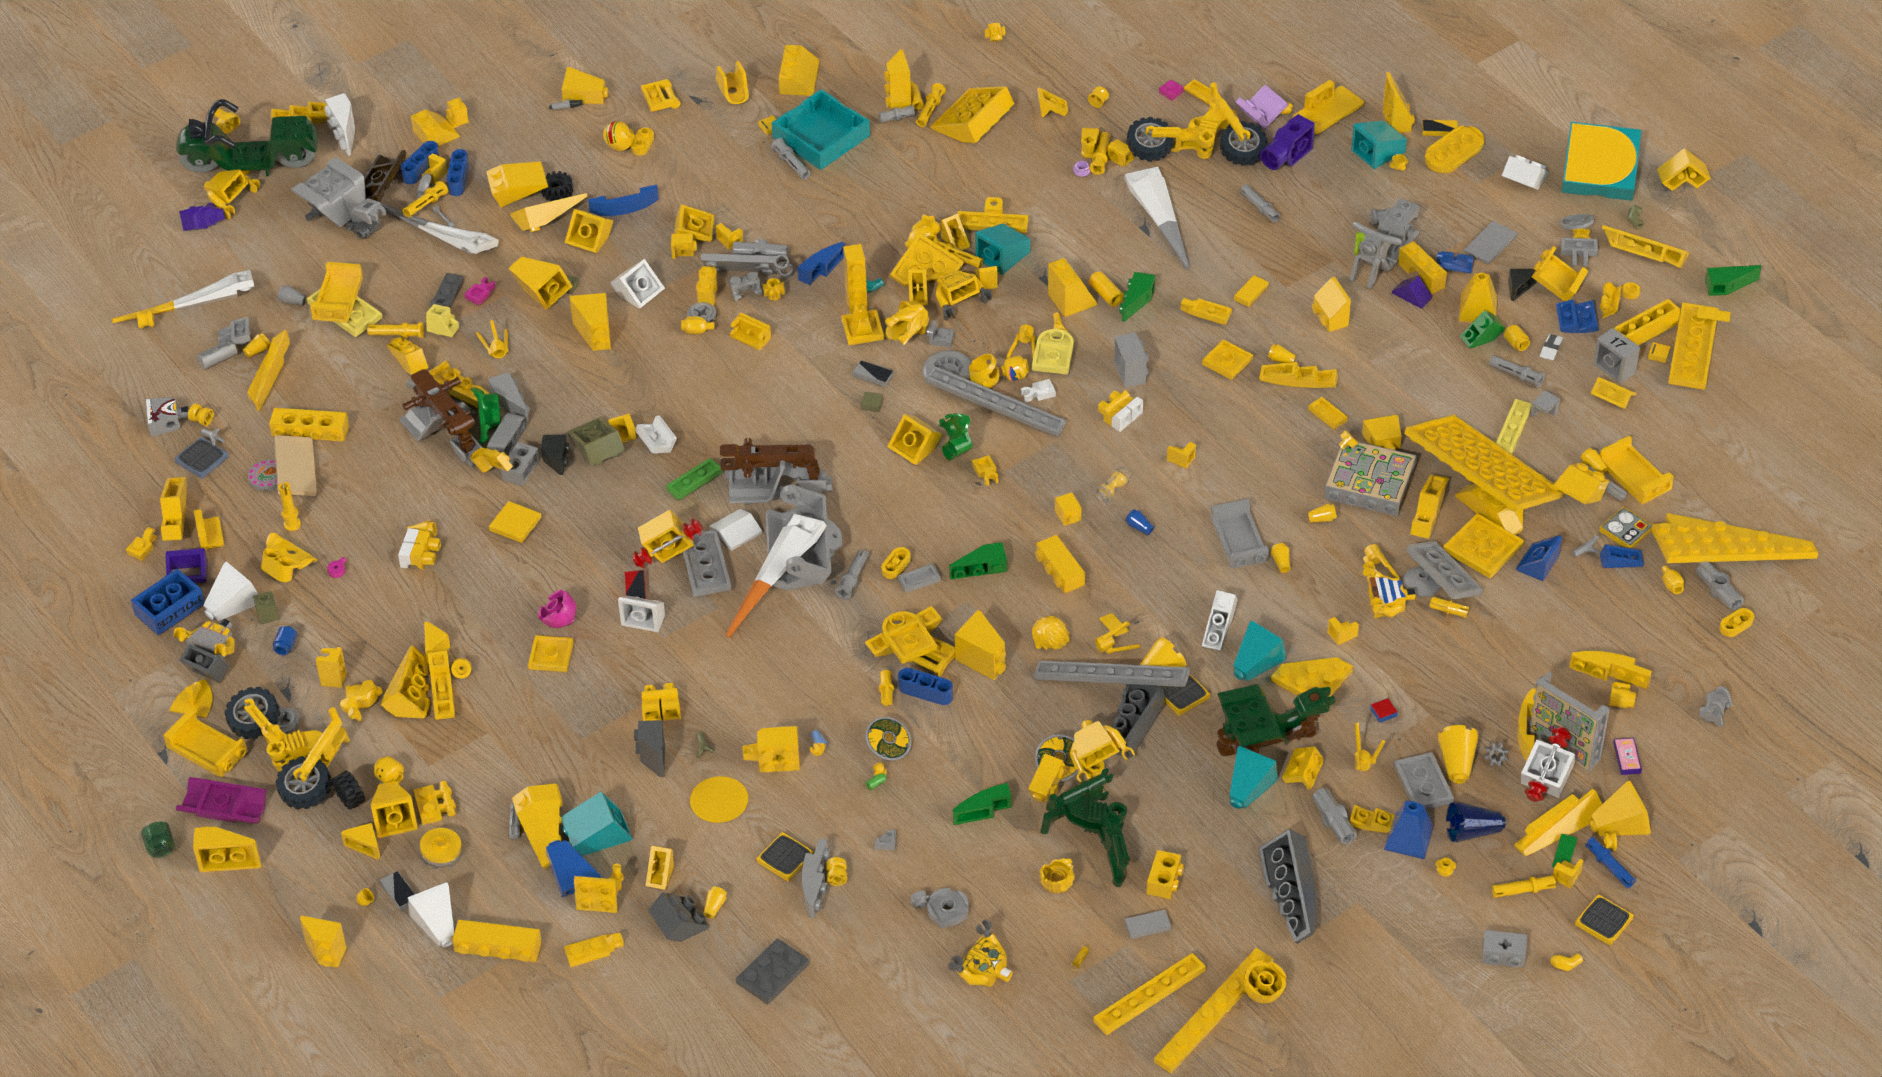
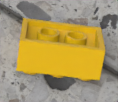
M785 45L779 74V93L785 95H813L820 59L803 46Z
M902 49L886 63V71H884L885 82L887 81V84H884L887 95L885 97V104L890 110H893L895 107L903 108L911 105L910 70Z

